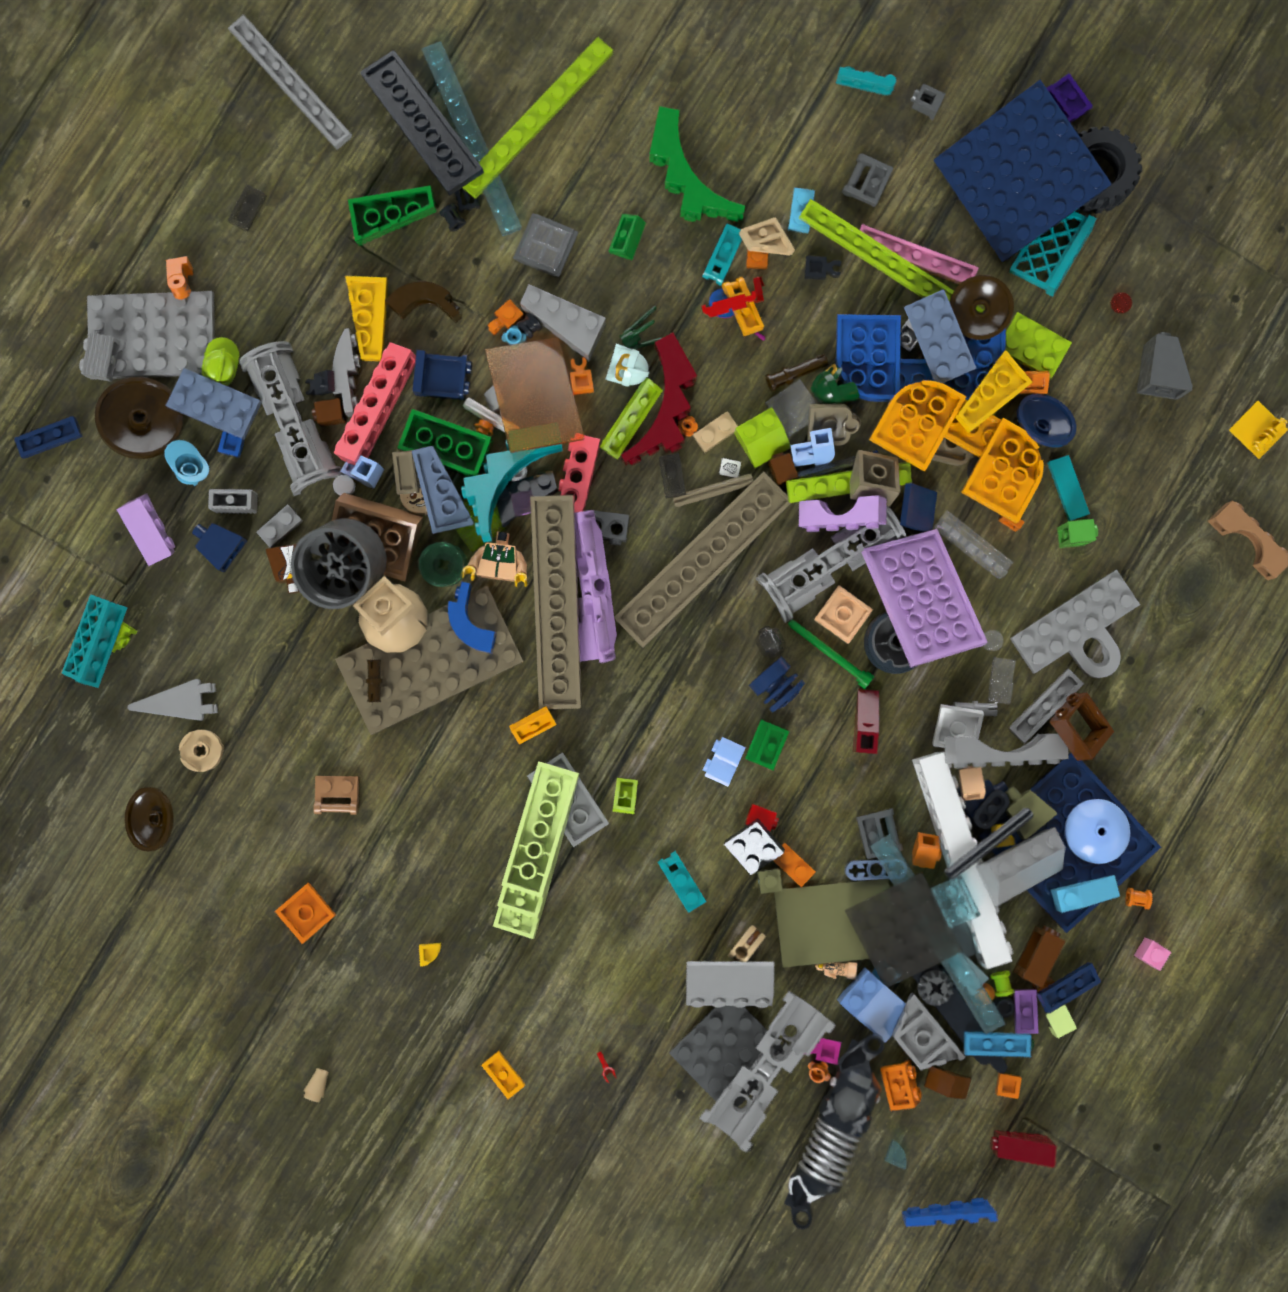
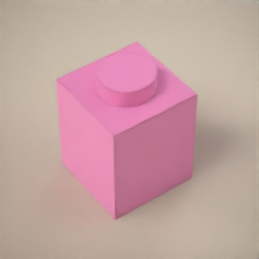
M1144 938L1134 956L1149 966L1161 970L1171 952L1155 941Z

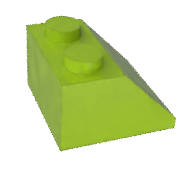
M772 407L736 427L734 431L754 468L771 460L773 455L785 452L791 448L784 427Z

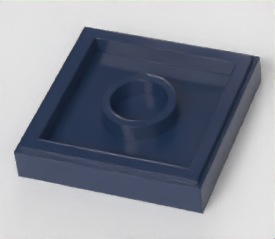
M906 483L900 525L923 533L933 530L937 492L913 483Z

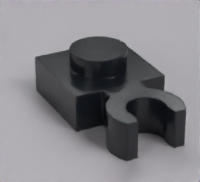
M806 256L804 279L825 280L826 274L833 278H839L841 272H835L833 267H840L841 261L834 260L831 263H827V257Z
M325 370L314 374V379H306L305 384H310L311 386L310 390L306 391V394L323 396L335 392L334 371Z

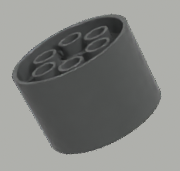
M346 518L330 521L306 534L295 546L291 557V574L297 589L311 603L327 609H340L352 605L383 578L386 570V552L379 536L366 524ZM327 532H332L334 538L330 537ZM343 535L348 537L349 544L343 541ZM324 543L329 544V551L325 549ZM312 553L322 557L320 559H312ZM323 565L328 567L329 572L324 570ZM358 569L364 572L365 577H361L358 574ZM327 578L329 580L332 579L329 587L324 583ZM340 579L345 581L346 585L342 584ZM353 582L359 589V591L356 593H354V589L352 586Z

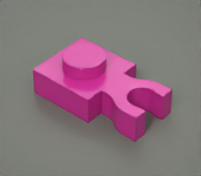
M821 1038L810 1054H817L816 1060L838 1064L841 1042Z

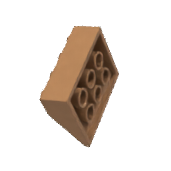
M343 493L335 501L332 521L346 518L360 521L369 526L379 536L385 548L386 570L384 575L406 581L419 540L424 516ZM330 532L329 536L334 538L333 533ZM343 535V541L349 544L348 537Z

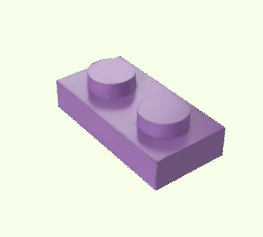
M1014 989L1015 1033L1038 1034L1036 989Z

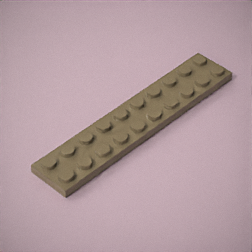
M763 472L647 584L614 619L644 648L791 504L788 502V495Z
M574 495L532 496L530 498L539 709L546 706L548 709H581L582 692Z

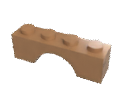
M1234 501L1225 503L1208 520L1222 536L1229 533H1239L1250 539L1255 548L1253 567L1267 580L1277 578L1288 567V551L1283 547H1279L1274 542V537L1270 533L1264 532L1259 527V522L1253 517H1249L1244 512L1243 506Z

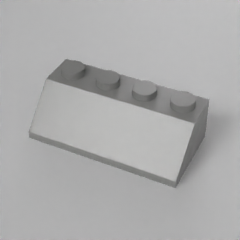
M1054 827L1042 830L977 865L976 868L994 905L998 906L1061 871L1063 869L1065 846Z
M687 962L686 1005L693 1007L707 1005L718 1008L724 1006L739 1008L746 1006H757L760 1008L772 1006L774 997V962Z

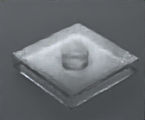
M800 379L765 402L768 409L772 407L788 438L808 425L810 404H817Z

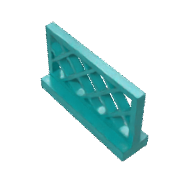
M1073 212L1061 221L1066 231L1055 234L1052 227L1050 229L1051 235L1042 238L1038 237L1024 247L1009 272L1046 290V294L1053 297L1093 230L1097 218L1091 215L1087 218L1077 212ZM1074 218L1081 222L1078 227L1069 230L1066 220ZM1067 235L1069 239L1068 245L1059 247L1056 238ZM1053 239L1055 248L1044 251L1042 242ZM1038 243L1041 252L1030 255L1028 247ZM1057 252L1058 262L1048 264L1046 255ZM1043 257L1045 266L1034 269L1032 259ZM1028 261L1031 270L1022 272L1016 268L1019 263ZM1047 270L1049 277L1046 282L1037 279L1036 273Z
M90 594L61 674L75 679L76 682L99 688L128 607Z

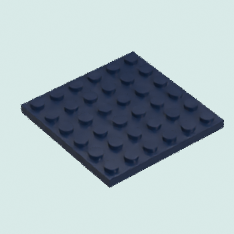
M1041 80L1037 81L934 159V162L1002 262L1008 260L1112 185Z
M1071 752L1068 754L1069 759H1062L1060 764H1056L1029 789L1057 813L1031 836L1042 830L1055 827L1065 846L1063 869L1030 887L1027 891L1065 933H1068L1100 903L1071 911L1059 912L1055 909L1051 889L1115 875L1118 887L1161 848L1082 760L1077 761ZM1091 799H1102L1115 804L1124 812L1130 825V839L1125 851L1118 858L1111 862L1095 864L1080 859L1071 851L1065 838V823L1069 813L1078 804ZM1005 812L994 825L1003 824L1009 820ZM1102 827L1098 830L1100 836L1104 834ZM991 828L984 829L978 835L981 841L992 834ZM1016 831L1012 834L1015 838V845L1025 840L1021 839ZM1014 845L995 847L991 852L996 856Z

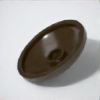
M976 275L961 282L954 290L949 302L962 334L974 340H986L1000 334L1010 323L1014 312L1013 296L1009 288L998 278L989 275ZM978 305H982L984 307V311L982 313L976 311V307Z
M144 787L137 790L127 804L125 810V829L129 840L137 849L146 852L156 851L165 845L172 833L174 812L168 797L163 791L155 787Z

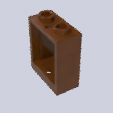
M1087 692L1069 695L1064 705L1056 710L1055 716L1050 720V723L1077 761L1093 759L1114 733V730ZM1076 710H1078L1091 729V732L1084 741L1069 722L1070 717Z
M1035 926L1013 972L1042 988L1066 941L1059 938L1061 934L1051 928L1043 926L1041 929Z

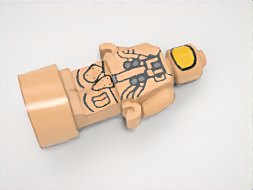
M833 962L815 965L817 970L823 971L824 969V975L836 979L837 975L845 976L847 979H856L857 963L855 962L846 964Z

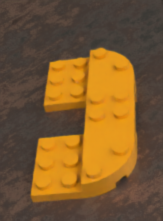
M921 381L909 384L901 389L888 403L869 440L925 471L943 438L948 439L979 457L961 493L1010 521L1019 523L1043 475L1044 464L1043 460H1041L1037 442L1024 429L1005 418L999 419L994 415H991L973 431L968 433L955 418L967 402L966 396L945 384L936 381Z

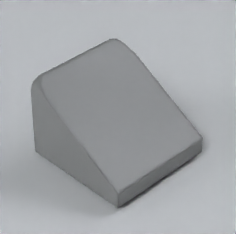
M493 385L484 396L489 409L492 412H497L504 409L506 405L498 385Z

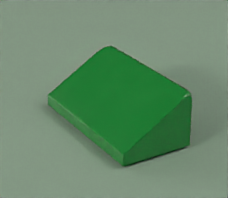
M622 214L608 252L628 260H633L646 222L640 216Z

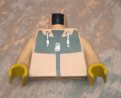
M497 532L496 543L486 542L485 546L480 547L476 551L468 565L463 568L462 578L466 574H470L471 581H474L476 572V575L481 578L515 582V587H518L517 584L522 581L525 587H527V564L522 553L517 551L515 546L508 545L509 533Z

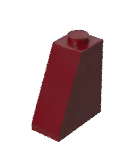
M994 1130V1137L992 1136L990 1139V1148L997 1157L1055 1168L1057 1145L1046 1135Z

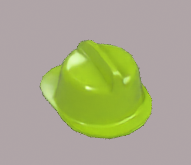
M219 337L213 339L207 345L202 363V376L225 386L233 382L239 362V350L232 340Z

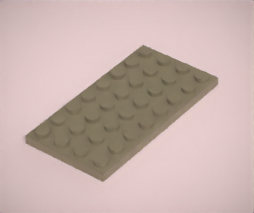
M488 586L470 594L468 617L475 627L497 633L493 654L473 649L455 634L449 621L448 605L428 614V625L425 634L418 644L404 652L386 653L367 643L335 659L371 735L524 662ZM367 660H381L380 678L383 679V683H381V702H367L368 683H365V679H368Z

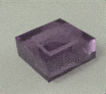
M532 490L511 494L515 516L531 513L530 497L533 496Z

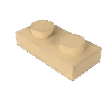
M727 411L694 433L693 437L705 453L731 436L738 426Z

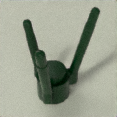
M656 306L652 307L632 326L623 331L620 338L625 347L638 350L639 348L653 345L657 340L661 339L657 338L638 344L641 340L638 334L655 323L654 320L635 330L657 309Z

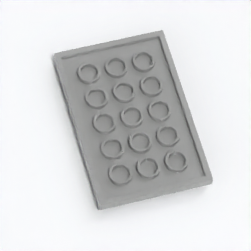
M212 291L191 292L187 298L180 300L176 299L172 293L87 296L88 336L91 332L113 336L120 341L113 379L180 376L183 368L202 375L205 350L207 345L215 339L214 293Z

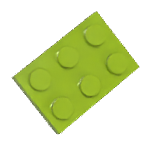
M1019 312L1015 314L1006 330L1005 350L1010 356L1033 371H1048L1050 373L1049 380L1052 379L1072 344L1069 340Z

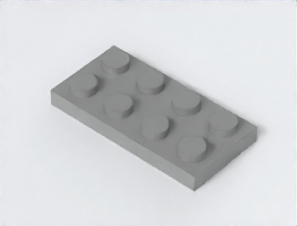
M563 752L546 763L575 772ZM535 771L527 776L531 783L533 781ZM578 778L564 832L573 847L609 824L580 778Z

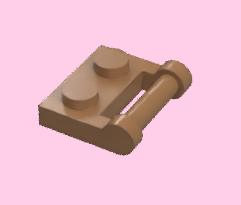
M315 776L314 814H322V812H350L351 815L358 814L359 776ZM323 797L351 798V803L323 804Z

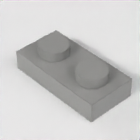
M287 504L256 533L270 548H273L302 523L303 520Z

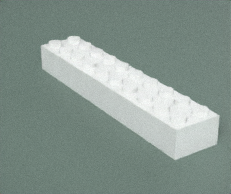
M935 752L912 761L936 835L939 836L940 847L946 866L949 868L977 846L978 843L971 836L970 830L972 825L969 818H965L963 812L965 804L961 796L958 797L956 791L959 786L956 777L951 775L949 769L952 767V764H945L944 752ZM980 859L951 881L977 953L975 954L977 961L980 965L989 969L1011 962L1010 955L1013 954L1010 943L1005 941L1003 935L1006 933L1003 922L998 919L997 913H999V908L994 905L976 868L977 865L983 863V860Z

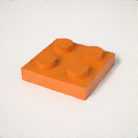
M307 883L275 911L302 944L336 916L334 911L310 883Z

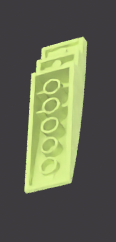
M538 761L502 881L503 888L497 904L499 907L493 927L535 939L567 825L579 773Z

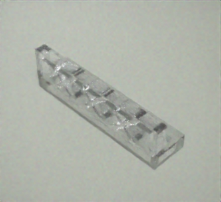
M948 510L945 511L933 526L941 535L997 579L1003 578L1008 573L1007 570L1013 562Z

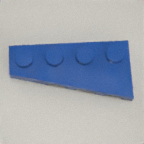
M974 1198L971 1202L966 1203L953 1201L950 1202V1205L945 1206L931 1204L928 1206L929 1208L923 1209L910 1207L907 1211H902L906 1227L936 1225V1220H941L942 1223L956 1224L958 1219L967 1220L969 1223L979 1222V1218L989 1217V1222L997 1221L996 1211L983 1198Z

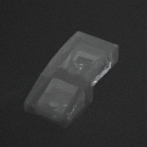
M993 657L988 701L1010 704L1014 685L1012 680L1016 664L1015 660Z

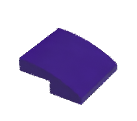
M1070 73L1054 85L1051 84L1047 87V90L1070 123L1093 108V105Z

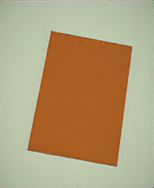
M558 337L485 349L510 453L585 439Z

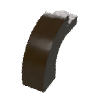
M417 281L405 284L396 289L385 300L388 307L403 320L415 308L421 305L438 307L455 323L462 318L459 312L460 308L451 300L450 292L432 282Z

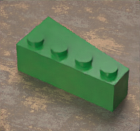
M431 186L348 199L354 238L359 246L437 212L434 191Z

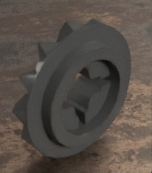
M931 970L920 978L918 991L925 1002L930 1005H941L949 1001L950 996L953 994V983L946 973L939 970ZM931 981L936 985L941 983L939 988L942 994L936 991L931 993L933 988L929 982Z

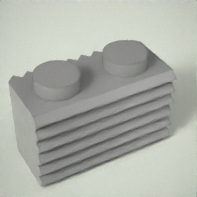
M90 332L83 344L85 356L79 364L81 374L87 378L112 382L120 341L113 336Z
M209 489L208 508L217 514H222L223 512L225 514L227 512L229 514L231 512L234 514H256L258 495L253 490Z

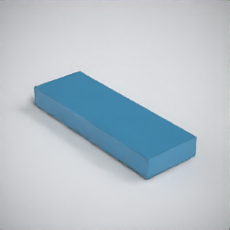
M964 1032V1054L1031 1057V1035L1024 1033Z

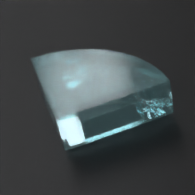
M892 1139L884 1160L902 1169H906L907 1160L905 1152L901 1145Z

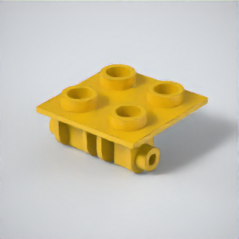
M1257 401L1229 431L1260 459L1288 431L1286 428L1288 422L1284 418L1277 419Z

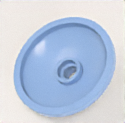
M1091 799L1078 804L1069 813L1065 823V838L1069 848L1077 857L1086 862L1103 864L1115 860L1125 851L1130 839V825L1126 815L1118 806L1107 800ZM1101 827L1104 829L1102 836L1098 834V830Z

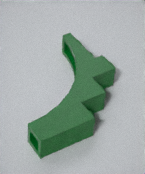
M659 106L649 162H653L657 166L668 165L665 189L674 194L684 193L680 217H684L685 220L691 222L701 221L702 213H706L707 216L713 218L721 216L726 217L729 221H743L745 205L729 201L715 194L691 170L684 157L679 140L680 110Z

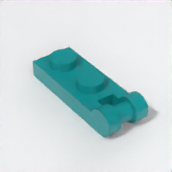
M840 67L836 84L890 95L896 84V78L894 75L882 77L870 71L860 72L852 67Z
M726 224L704 271L703 278L715 280L716 284L722 286L742 242V238L739 235L741 229ZM714 266L722 268L720 273L713 271Z
M674 851L670 853V857L665 860L662 858L657 862L689 913L706 903V900L677 852ZM676 863L678 869L671 872L668 867Z

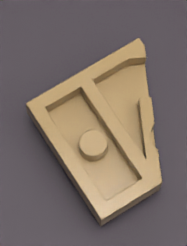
M776 217L743 228L739 233L749 251L792 255L795 251Z

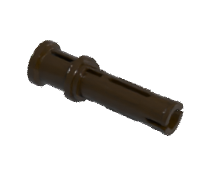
M823 353L793 367H783L781 371L770 375L768 373L765 375L767 385L771 392L776 391V388L785 384L791 385L793 380L827 367L829 365L828 359Z

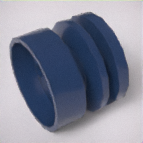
M782 656L748 685L757 696L765 691L769 694L764 699V704H767L772 699L775 701L769 708L771 712L786 706L799 694L802 687L806 684L803 680L799 681L796 685L792 683L799 676L797 673L790 677L785 675L791 666Z

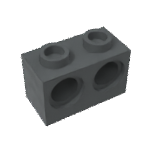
M594 511L596 522L602 525L603 540H608L609 544L621 545L622 542L626 543L629 515ZM614 525H620L623 531L621 534L615 535L611 532V528Z

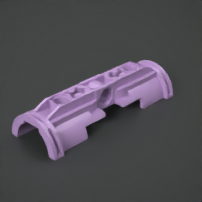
M594 510L576 512L577 577L580 580L582 597L578 598L580 662L599 659V662H608L616 659L614 644L617 633L602 531L596 523Z

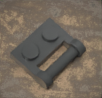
M859 154L856 160L857 165L848 184L844 186L842 193L876 207L893 167L867 155ZM868 166L870 167L869 173L861 190H858L855 186L864 167Z
M893 808L856 817L866 859L904 850L902 843L899 842L893 815H895ZM884 817L891 841V846L886 847L879 820Z

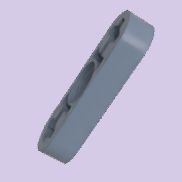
M898 858L854 860L848 862L845 866L846 876L854 881L902 878L908 870L907 864ZM888 862V867H894L898 862L903 869L899 870V874H896L893 870H888L889 875H885L886 866L884 863ZM875 863L880 864L882 867L881 873L877 876L872 875L870 872V867ZM863 864H867L866 873L868 876H864L865 872H857L856 876L849 872L853 865L861 869L864 868Z

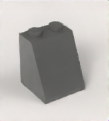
M1166 332L1156 334L1143 345L1137 393L1178 400L1192 391V382L1178 337H1173L1170 333Z

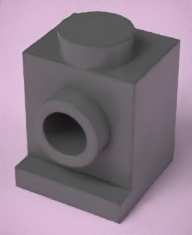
M923 83L921 89H916L911 98V101L914 102L912 109L934 120L945 97V93Z

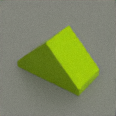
M617 778L613 812L634 814L638 780Z

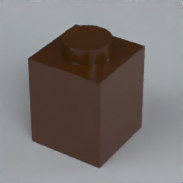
M339 398L314 402L315 409H312L313 419L321 427L346 423L343 402Z
M781 452L772 456L768 464L774 481L778 486L786 484V481L798 478L790 453L784 455Z

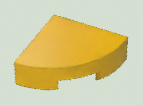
M441 943L419 945L420 967L428 965L437 958L441 950Z

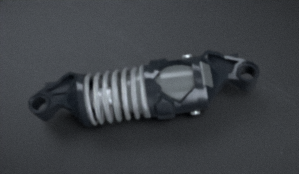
M872 1033L860 1042L852 1039L848 1051L839 1059L837 1072L830 1081L829 1091L821 1101L818 1109L819 1122L815 1123L817 1129L812 1131L814 1137L809 1138L810 1144L806 1146L807 1152L802 1154L804 1159L799 1161V1165H797L796 1170L790 1176L789 1193L784 1204L791 1207L792 1221L798 1229H807L811 1225L813 1218L812 1201L840 1192L841 1185H843L841 1180L845 1179L844 1175L840 1172H848V1169L843 1164H851L847 1157H853L854 1153L850 1149H857L855 1142L861 1141V1137H863L864 1133H867L872 1122L871 1115L876 1103L880 1100V1093L882 1091L869 1062L870 1059L883 1051L884 1040L879 1034ZM877 1039L881 1046L877 1050H873L868 1046L869 1040ZM810 1148H814L820 1153H815ZM807 1156H812L816 1161L810 1160ZM804 1212L808 1215L809 1219L802 1222L797 1218V1214Z

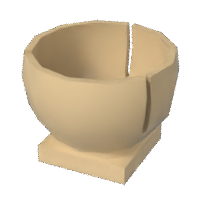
M385 576L352 605L359 612V625L367 642L386 653L406 651L418 644L426 632L428 612L420 596L400 584H392Z

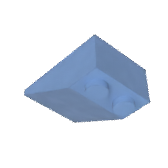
M865 967L837 998L843 1007L873 1033L879 1034L885 1043L892 1036L906 1004Z

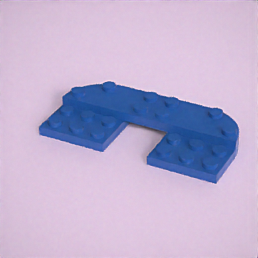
M837 315L835 364L837 368H842L839 376L842 384L854 382L857 385L859 398L873 402H890L905 386L921 381H934L926 359H900L901 315ZM1006 328L997 336L986 340H974L963 335L976 369L942 384L966 396L965 399L968 400L1005 351Z

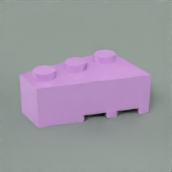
M147 493L123 504L117 509L148 566L171 556L175 552V544L167 536L164 530L165 527L158 517Z

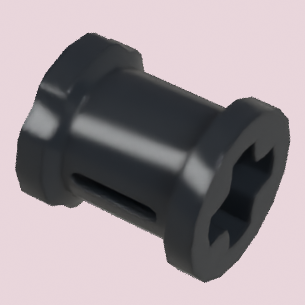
M454 203L445 206L439 212L440 216L444 217L447 221L450 232L461 229L466 223L465 219L460 217L456 210L457 206Z

